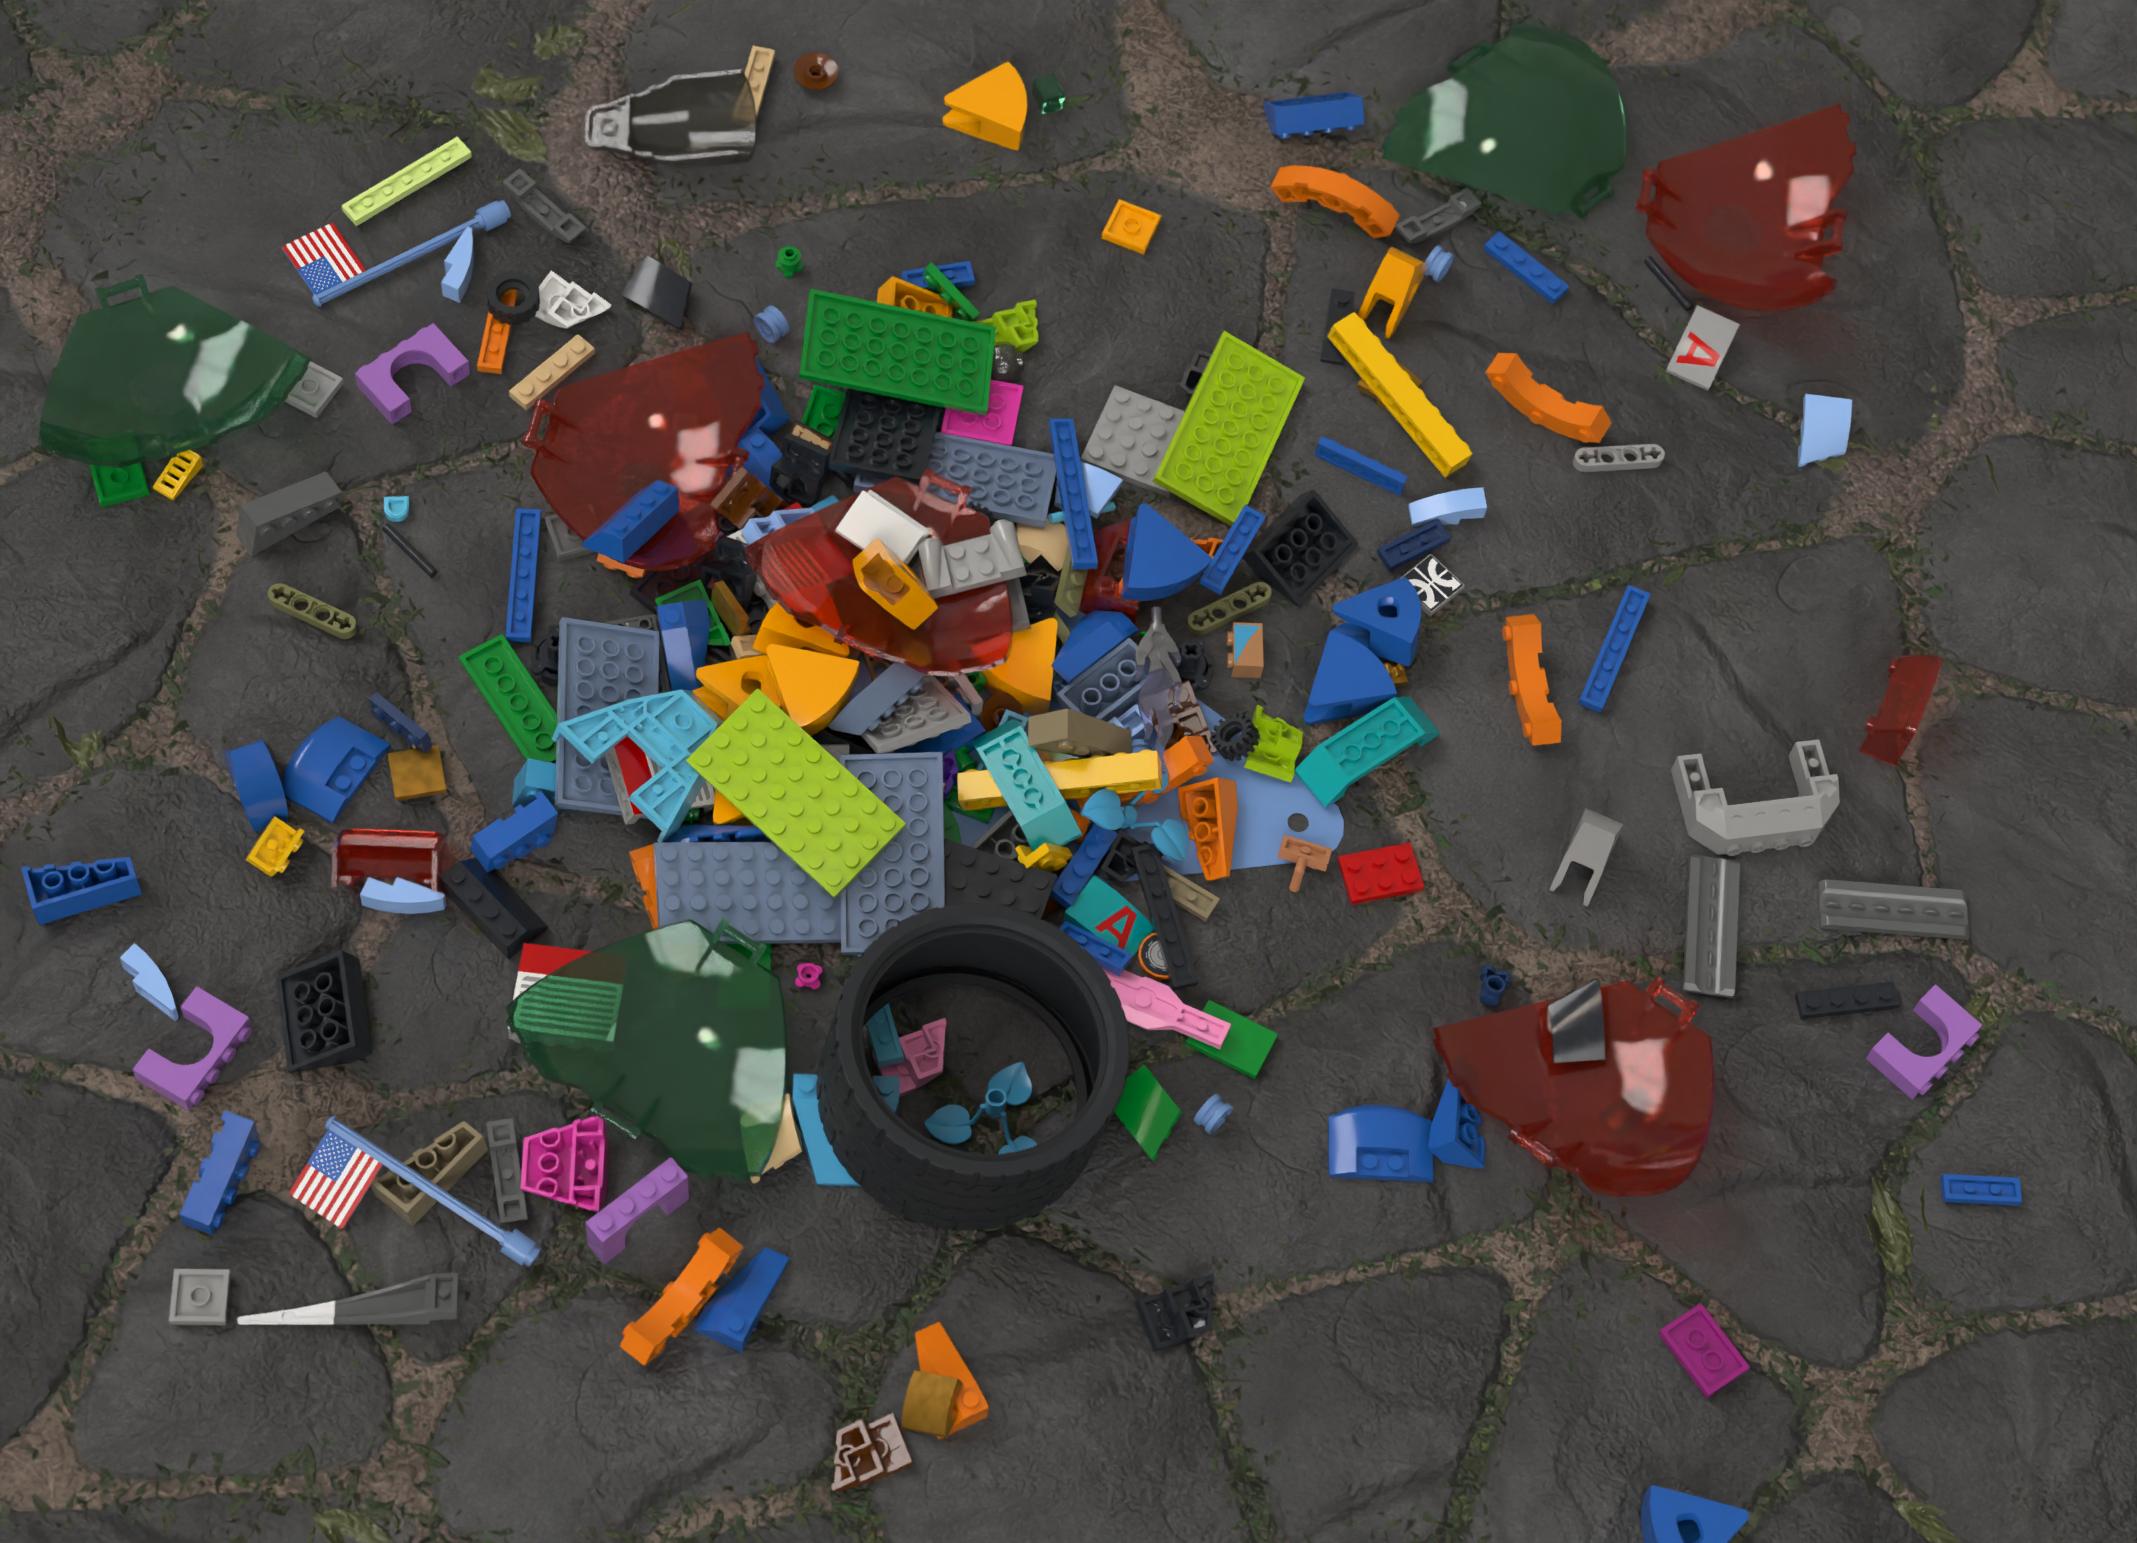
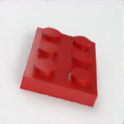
M1410 842L1338 856L1337 862L1351 905L1420 892L1424 889Z

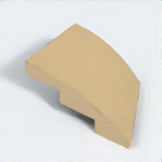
M1048 514L1044 528L1020 523L1016 524L1021 554L1030 564L1038 556L1042 555L1057 571L1063 568L1068 547L1065 525L1060 522L1050 523Z
M789 1093L739 1107L748 1170L752 1183L760 1181L761 1174L772 1167L776 1170L786 1160L792 1159L802 1152L801 1132L794 1120L793 1100Z

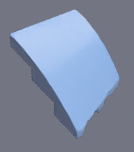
M1805 394L1803 398V420L1801 422V444L1798 448V467H1803L1807 463L1816 460L1820 462L1828 457L1845 454L1850 431L1852 399Z
M1081 462L1089 513L1097 519L1121 487L1123 479L1103 469ZM1057 480L1054 506L1062 510Z

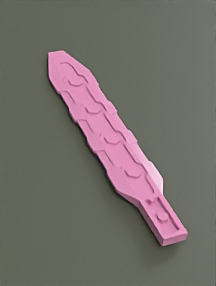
M1103 969L1111 981L1112 988H1115L1119 996L1127 1022L1146 1030H1175L1217 1049H1221L1231 1029L1230 1023L1183 1004L1169 986L1148 977L1142 978L1126 970L1119 977Z

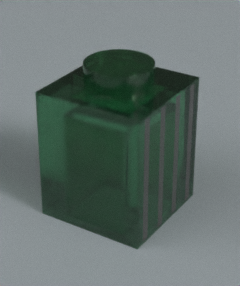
M1055 74L1033 79L1032 95L1041 113L1056 112L1062 109L1065 93Z

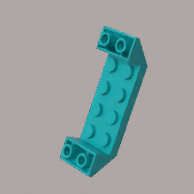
M1393 697L1319 744L1295 769V774L1321 805L1326 808L1344 797L1349 785L1416 742L1420 747L1440 735V732L1410 697Z
M1015 718L971 741L980 760L985 764L1022 829L1032 851L1044 843L1063 846L1082 836L1064 798L1035 748L1028 746V736Z

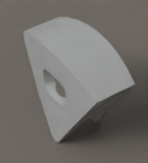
M1585 808L1549 891L1554 892L1562 883L1570 863L1575 861L1594 870L1584 893L1583 905L1588 907L1624 824Z

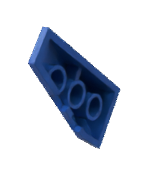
M758 428L738 443L722 466V471L732 479L737 471L743 467L784 500L782 495L778 494L769 485L771 466L782 457V453Z
M1094 610L1078 621L1051 666L1069 683L1128 638L1132 640L1139 629L1122 612Z
M681 825L673 835L665 840V843L772 841L756 826Z

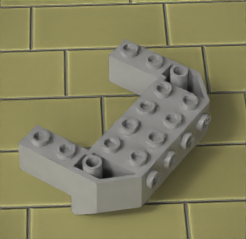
M1820 740L1796 742L1788 755L1799 791L1798 797L1727 805L1723 788L1711 789L1701 754L1677 756L1671 768V773L1688 835L1716 854H1727L1729 856L1738 855L1746 851L1758 853L1771 848L1782 850L1789 846L1799 845V847H1806L1813 844L1840 803L1838 775L1829 774Z

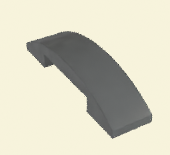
M520 168L503 181V186L521 208L539 225L562 241L570 244L586 230V227L570 212L566 215L536 188V182Z
M1466 188L1450 196L1446 204L1419 218L1413 215L1396 224L1395 228L1408 243L1422 242L1449 230L1463 221L1481 206V202Z
M513 1118L486 1122L500 1223L503 1225L528 1221L524 1191L521 1190V1171Z

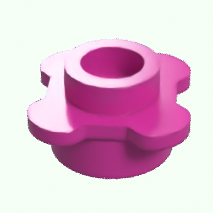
M811 963L799 964L797 967L798 978L795 979L796 986L799 988L807 986L814 990L820 987L819 976L822 974V968Z

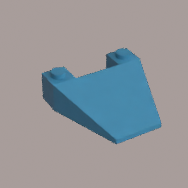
M794 1074L793 1113L801 1132V1138L817 1185L861 1186L850 1177L844 1166L840 1164L833 1152L832 1145H829L825 1136L823 1123H821L818 1111L819 1100H817L816 1095L817 1074ZM873 1076V1082L878 1092L897 1115L899 1076Z

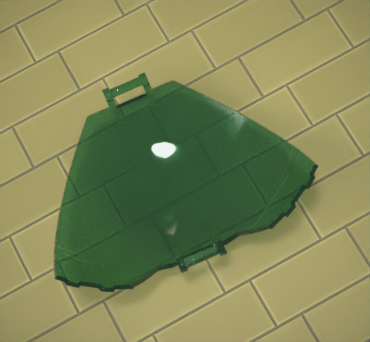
M1518 23L1519 25L1509 26L1510 29L1506 39L1494 45L1480 42L1474 47L1473 51L1459 61H1453L1449 64L1447 69L1452 75L1449 80L1428 87L1417 94L1414 93L1407 105L1400 107L1395 116L1397 123L1391 135L1385 136L1381 146L1384 149L1382 159L1461 182L1558 215L1571 208L1572 212L1579 219H1582L1588 215L1589 210L1605 198L1609 199L1615 194L1609 179L1624 168L1626 126L1623 105L1614 78L1602 58L1587 43L1571 34L1554 28L1529 23ZM1478 57H1480V59H1479L1478 61H1476V62L1473 63L1472 65H1468V64H1470L1471 62H1473L1475 59H1477ZM1597 186L1599 192L1583 204L1581 197Z
M139 274L135 276V279L106 288L102 286L95 288L101 308L76 317L47 391L39 422L38 443L41 448L53 454L95 466L120 468L146 460L164 457L172 459L177 457L176 454L206 444L210 446L217 444L218 439L229 433L264 420L288 398V394L306 373L312 358L173 285L149 292L143 275ZM139 288L141 297L113 306L109 305L107 297Z
M725 918L721 920L713 933L689 919L622 939L586 954L535 982L506 1006L509 1016L507 1024L511 1033H516L524 1048L522 1055L529 1066L534 1065L544 1080L547 1079L561 1085L582 1090L595 1102L589 1112L590 1115L595 1118L597 1116L627 1135V1139L633 1143L641 1133L661 1142L668 1154L683 1171L699 1174L698 1178L734 1177V1181L748 1180L750 1177L761 1176L770 1160L777 1141L782 1121L787 1082V1031L781 981L773 972L758 963L767 949L766 945L763 943L758 944L729 925L730 921ZM723 933L753 952L751 958L748 960L721 942L720 938ZM608 1105L636 1125L634 1127L604 1107Z

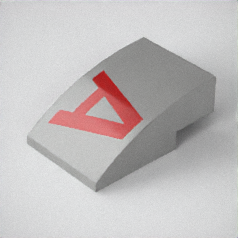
M1697 305L1666 372L1708 391L1740 324Z

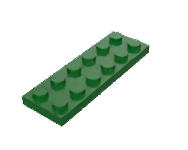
M503 634L458 656L460 664L524 760L527 761L530 758L556 764V742L552 740V737L557 727V714Z

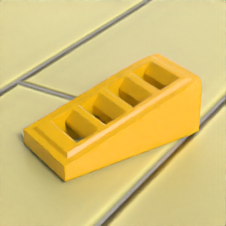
M181 445L154 484L153 490L174 501L203 467L201 456ZM179 467L183 468V469L185 470V472H182V471L179 470L178 468H179ZM172 475H175L176 477H178V478H180V479H179V481H178V480L172 478L171 476H172ZM168 482L175 487L171 489L170 487L164 484Z

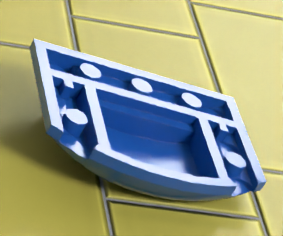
M340 716L324 723L314 730L292 755L283 777L285 798L334 824L389 750L391 744Z
M1361 1105L1344 1109L1335 1115L1332 1114L1328 1117L1329 1177L1433 1182V1154L1428 1146L1432 1122L1410 1110L1389 1105Z

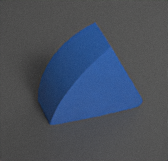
M1141 504L1138 508L1137 516L1133 517L1129 524L1121 598L1132 601H1149L1176 594L1197 580L1213 559L1147 504Z
M1406 577L1365 591L1333 605V613L1347 622L1340 624L1332 631L1353 638L1367 647L1376 656L1405 666L1411 665L1419 646L1421 603L1416 589Z
M1330 631L1303 717L1304 723L1313 725L1366 715L1393 697H1396L1397 692L1387 669L1376 655L1363 644L1341 633Z
M262 738L235 749L222 751L235 790L253 830L257 832L265 829L274 816L283 822H287L288 810L283 786L265 740Z
M1651 1485L1643 1495L1641 1525L1644 1543H1728L1749 1518L1748 1512L1744 1509Z

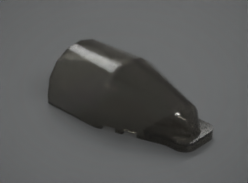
M742 69L673 76L668 78V82L658 86L655 84L648 87V90L639 94L634 92L608 104L594 105L586 113L584 138L586 144L594 151L610 150L614 153L678 169L747 163L752 160L756 150L757 116L750 84Z

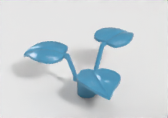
M1161 758L1162 789L1151 790L1156 794L1161 793L1167 787L1169 779L1167 768ZM1102 789L1093 794L1082 808V816L1089 818L1106 830L1123 831L1127 827H1130L1132 830L1137 827H1157L1151 833L1154 845L1174 861L1183 863L1186 860L1189 842L1188 834L1179 822L1167 819L1162 825L1157 821L1136 823L1137 811L1133 806L1147 791H1141L1129 804L1120 807L1119 796L1112 790Z
M1019 1062L1010 1065L991 1078L988 1084L985 1104L980 1105V1109L973 1119L969 1120L970 1116L965 1108L959 1105H947L938 1109L930 1118L925 1120L926 1129L941 1142L951 1145L961 1144L971 1138L972 1131L970 1126L974 1125L982 1113L986 1111L989 1116L993 1118L1000 1117L1002 1120L1005 1138L1009 1145L1003 1146L999 1154L1017 1152L1036 1146L1035 1141L1027 1136H1019L1013 1142L1006 1120V1103L1011 1106L1021 1105L1027 1102L1032 1094V1084L1024 1063Z

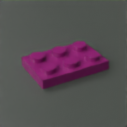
M1702 1303L1657 1333L1706 1398L1750 1369V1366Z

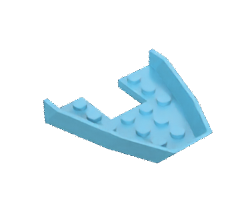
M681 689L629 699L559 723L552 740L556 742L564 736L592 764L628 736L662 770L633 792L629 800L662 831L657 841L663 843L679 829L706 781L687 764L686 760L724 721L692 691Z

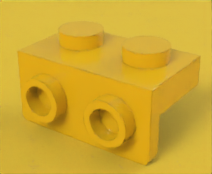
M274 816L245 860L270 877L277 872L282 873L290 863L287 857L291 851L295 853L303 843V839L300 837L304 830L299 828L296 831Z
M1049 843L1042 844L1034 851H1032L1031 847L1018 845L1015 848L1019 854V862L1024 864L1027 869L1034 867L1050 873L1065 867L1066 861L1073 857L1069 848Z

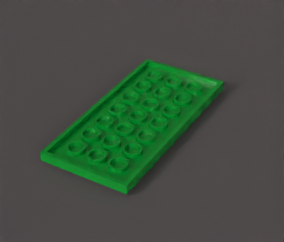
M810 289L798 378L985 416L988 409L996 327Z

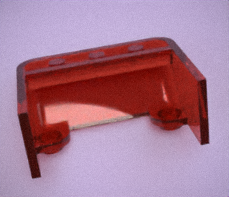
M1131 519L1101 527L1095 531L1093 536L1098 565L1097 569H1088L1079 610L1086 613H1091L1094 610L1122 612L1136 625L1139 605L1117 598L1119 593L1118 582L1113 578L1105 576L1118 542L1127 543Z
M1900 655L1898 659H1892L1888 668V672H1890L1887 677L1890 679L1889 685L1876 716L1869 717L1865 727L1868 730V734L1859 749L1860 752L1893 766L1897 765L1918 728L1942 666L1943 658L1936 655Z
M344 829L339 833L332 846L331 887H337L340 881L345 885H355L363 877H398L415 879V882L421 886L431 888V891H437L440 885L439 876L442 875L445 835L438 832Z

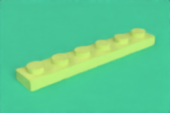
M456 137L342 205V211L355 226H358L472 158L471 151Z

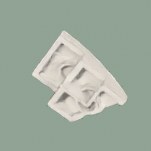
M550 271L539 286L540 308L536 312V317L552 325L567 329L608 310L611 304L593 292L591 295L573 281L569 284L553 271Z

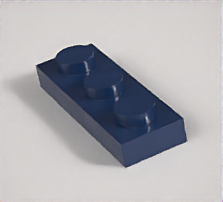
M1437 519L1378 548L1377 555L1390 572L1449 543L1451 537Z
M377 692L369 698L373 716L379 721L384 720L396 735L401 734L404 736L412 748L418 747L424 753L432 748L428 733Z

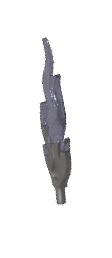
M1153 607L1151 609L1152 623L1148 632L1140 641L1135 654V681L1138 682L1144 671L1145 660L1147 659L1150 663V669L1138 697V709L1145 729L1143 741L1145 743L1148 742L1153 732L1151 710L1153 709L1157 716L1159 727L1154 751L1158 752L1161 760V770L1165 774L1167 770L1163 760V751L1171 738L1174 728L1168 707V694L1172 687L1174 692L1173 707L1178 709L1182 681L1174 664L1179 666L1181 657L1175 642L1167 633L1165 625L1162 624L1161 608Z

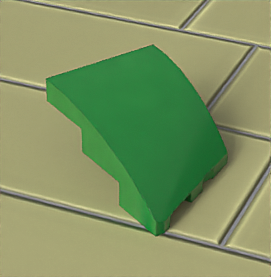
M697 580L655 599L657 606L706 600L710 620L707 645H731L724 626L720 622L701 580Z
M1145 1065L1126 1079L1122 1096L1114 1111L1153 1161L1158 1156L1157 1150L1164 1138L1167 1139L1169 1137L1172 1126L1178 1121L1182 1113Z

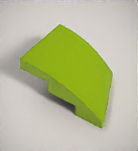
M1036 300L1017 303L1014 309L995 312L992 318L974 322L996 327L992 365L1010 359L1037 344L1038 331L1036 326L1038 321L1035 318Z
M1257 705L1252 723L1259 731L1260 739H1257L1259 744L1258 746L1253 745L1255 748L1253 753L1251 751L1247 752L1249 756L1245 758L1244 768L1291 783L1295 773V761L1302 747L1303 732L1294 726L1288 725L1279 717L1276 719L1271 718L1263 713L1264 708Z

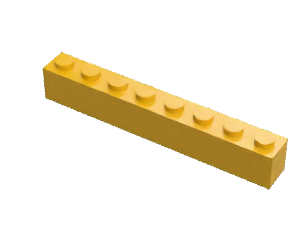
M1353 312L1334 324L1327 337L1441 474L1446 478L1466 465L1473 454L1467 443L1459 438L1454 428L1440 415L1439 410L1428 401L1424 392L1413 383L1409 374L1403 371L1397 364L1394 356L1388 353L1382 346L1380 339L1367 328L1365 321Z
M1146 749L1141 750L1139 753L1131 754L1119 752L1114 754V756L1103 757L1094 755L1087 759L1079 760L1068 758L1061 762L1042 761L1064 800L1091 797L1102 789L1112 790L1116 794L1162 789L1161 760L1157 751ZM970 769L964 773H957L958 802L963 811L1008 806L988 770L978 771Z

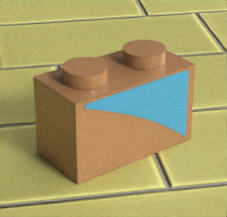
M1233 622L1231 632L1227 631L1226 645L1231 646V653L1227 654V668H1231V677L1261 678L1264 667L1263 623Z

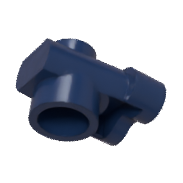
M1484 965L1480 973V979L1482 980L1480 1002L1496 1007L1504 989L1510 984L1511 974L1505 970L1498 971L1491 965Z

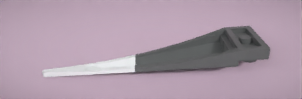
M458 1273L429 1274L408 1282L345 1299L290 1310L242 1316L237 1318L238 1324H430L431 1320L457 1319L459 1276Z

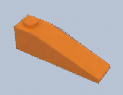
M1217 777L1179 787L1180 814L1182 819L1186 820L1190 830L1188 834L1190 840H1194L1198 850L1196 855L1206 881L1230 877L1238 810L1236 781Z
M937 1322L915 1332L920 1372L958 1378L963 1383L953 1406V1409L958 1414L949 1435L987 1418L989 1406L941 1323ZM936 1436L938 1440L944 1438L941 1436Z

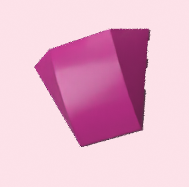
M605 1111L598 1112L596 1116L582 1121L581 1119L575 1120L573 1124L557 1129L555 1127L524 1138L521 1190L600 1212L607 1197L609 1159Z

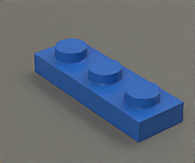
M970 261L936 266L956 288L975 285ZM925 268L901 271V279L931 292L937 291L925 283L924 276L922 275Z
M1067 921L1059 928L1075 939L1081 948H1085L1100 967L1119 977L1132 960V953Z
M1943 1174L1940 1177L1942 1202L2019 1206L2022 1203L2020 1178Z

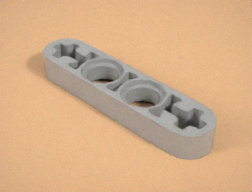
M1657 444L1580 448L1574 455L1573 466L1580 472L1657 468L1661 465L1665 452ZM1627 453L1633 454L1636 460L1628 461L1624 455ZM1609 455L1613 458V462H1604L1601 456ZM1581 457H1584V459H1585L1586 461H1588V462H1587V463H1584V460H1583V459H1580V458H1581Z

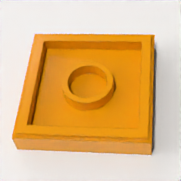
M1118 200L1102 232L1101 238L1144 255L1161 221L1162 215Z

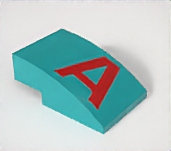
M1095 875L1077 896L1073 904L1066 910L1063 920L1132 953V958L1138 952L1143 940L1154 931L1153 925L1129 901Z

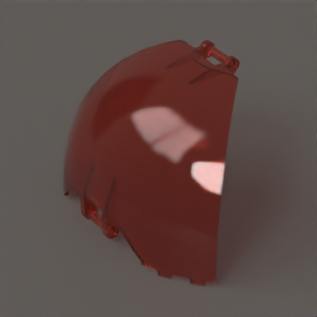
M1839 103L1751 134L1660 161L1657 169H1644L1642 172L1643 184L1640 199L1637 200L1636 209L1648 215L1646 236L1667 265L1685 282L1703 294L1727 305L1745 310L1773 312L1806 307L1823 300L1822 298L1825 295L1832 293L1836 289L1834 285L1837 280L1827 276L1821 270L1824 257L1842 251V232L1848 215L1845 209H1831V205L1846 185L1851 174H1854L1852 157L1857 154L1855 142H1849L1846 126L1851 123L1848 111L1842 112ZM1652 185L1656 188L1654 201L1649 199ZM1834 226L1832 238L1823 241L1825 228Z
M749 332L741 333L557 389L552 403L547 400L536 399L533 405L534 413L527 434L523 435L521 444L536 451L530 474L547 502L563 522L585 541L638 491L660 480L678 487L679 512L624 563L618 560L615 561L638 569L672 570L695 562L696 558L703 553L712 550L717 545L716 541L724 533L721 532L716 518L718 511L710 504L727 485V483H724L728 467L734 465L730 476L731 480L737 471L744 467L745 462L748 461L750 453L745 449L737 448L738 441L754 419L757 411L761 408L760 390L765 388L763 374H758L755 356L759 354L757 341L751 340ZM544 413L550 419L543 440H541L536 435Z
M926 468L919 486L896 476L863 490L866 493L872 490L931 531L927 538L940 540L943 546L991 534V524L988 516L965 506L972 487L968 485L962 486L936 475L929 468ZM929 483L958 494L957 503L926 491ZM861 492L800 518L744 547L747 554L746 559L752 570L756 571L765 585L766 592L788 614L822 627L835 636V643L840 645L844 643L873 656V659L878 662L885 658L889 661L905 664L927 676L951 677L992 669L1006 663L1010 656L1013 640V623L1006 580L935 598L938 609L915 630L909 628L885 610L862 590L856 579L852 562L863 550L835 532ZM917 551L908 563V566L926 587L921 560Z
M1655 977L1649 983L1645 992L1629 981L1600 987L1604 1019L1605 1060L1553 1062L1552 1035L1547 1029V1004L1556 999L1434 1028L1436 1038L1433 1041L1437 1053L1442 1054L1449 1070L1447 1076L1452 1086L1459 1089L1467 1104H1471L1480 1111L1504 1122L1511 1129L1508 1140L1514 1144L1519 1143L1543 1161V1165L1549 1169L1561 1166L1577 1174L1585 1185L1591 1189V1192L1607 1194V1196L1644 1197L1666 1193L1680 1186L1691 1175L1698 1164L1706 1146L1714 1103V1065L1711 1037L1690 1023L1700 1005L1694 1000L1689 1001L1665 985V981L1661 978ZM1658 993L1683 1009L1679 1017L1654 1001Z

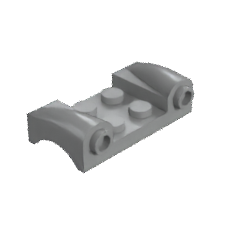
M1005 519L998 520L990 527L991 534L943 546L942 542L935 538L923 540L922 544L918 546V552L926 587L933 599L1027 575L1014 523L1008 522Z

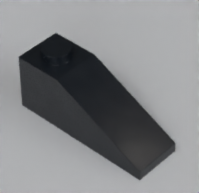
M1335 288L1331 290L1326 315L1321 362L1344 365L1345 357L1327 336L1334 324L1352 314L1355 296L1353 291Z

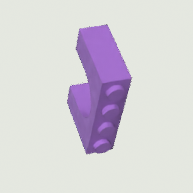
M434 323L420 329L417 334L408 340L401 341L397 347L389 352L382 353L375 361L362 366L355 373L357 387L391 424L412 412L409 397L393 381L395 374L402 367L414 363L428 365L436 370L450 387L470 375L469 361Z
M1936 984L1920 999L1913 1011L1937 1032L1941 1040V1053L1932 1057L1918 1056L1905 1048L1890 1033H1887L1865 1058L1912 1100L1918 1093L1923 1096L1933 1085L1930 1081L1934 1077L1939 1080L1949 1069L1946 1065L1950 1061L1955 1063L1964 1054V1051L1961 1049L1965 1045L1971 1047L1980 1037L1977 1032L1982 1027V1024Z
M197 986L182 1004L181 1009L184 1018L205 1029L213 1036L214 1042L209 1054L195 1064L178 1065L148 1049L132 1069L136 1080L188 1111L193 1105H197L202 1100L204 1090L210 1083L213 1084L218 1079L220 1069L225 1063H229L233 1059L238 1045L241 1042H245L252 1032L248 1016Z
M670 1157L585 1222L587 1244L604 1265L626 1248L625 1236L627 1232L646 1212L659 1205L669 1215L689 1200L688 1176Z

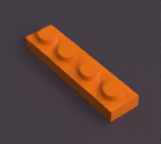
M518 290L505 291L501 297L502 302L507 306H516ZM488 312L477 370L502 374L512 325L501 323L498 319L493 318L490 312Z

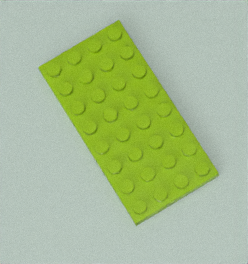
M1224 331L1213 350L1152 482L1232 527L1244 505L1249 503L1305 377Z
M758 688L686 760L689 766L834 899L906 827V823Z

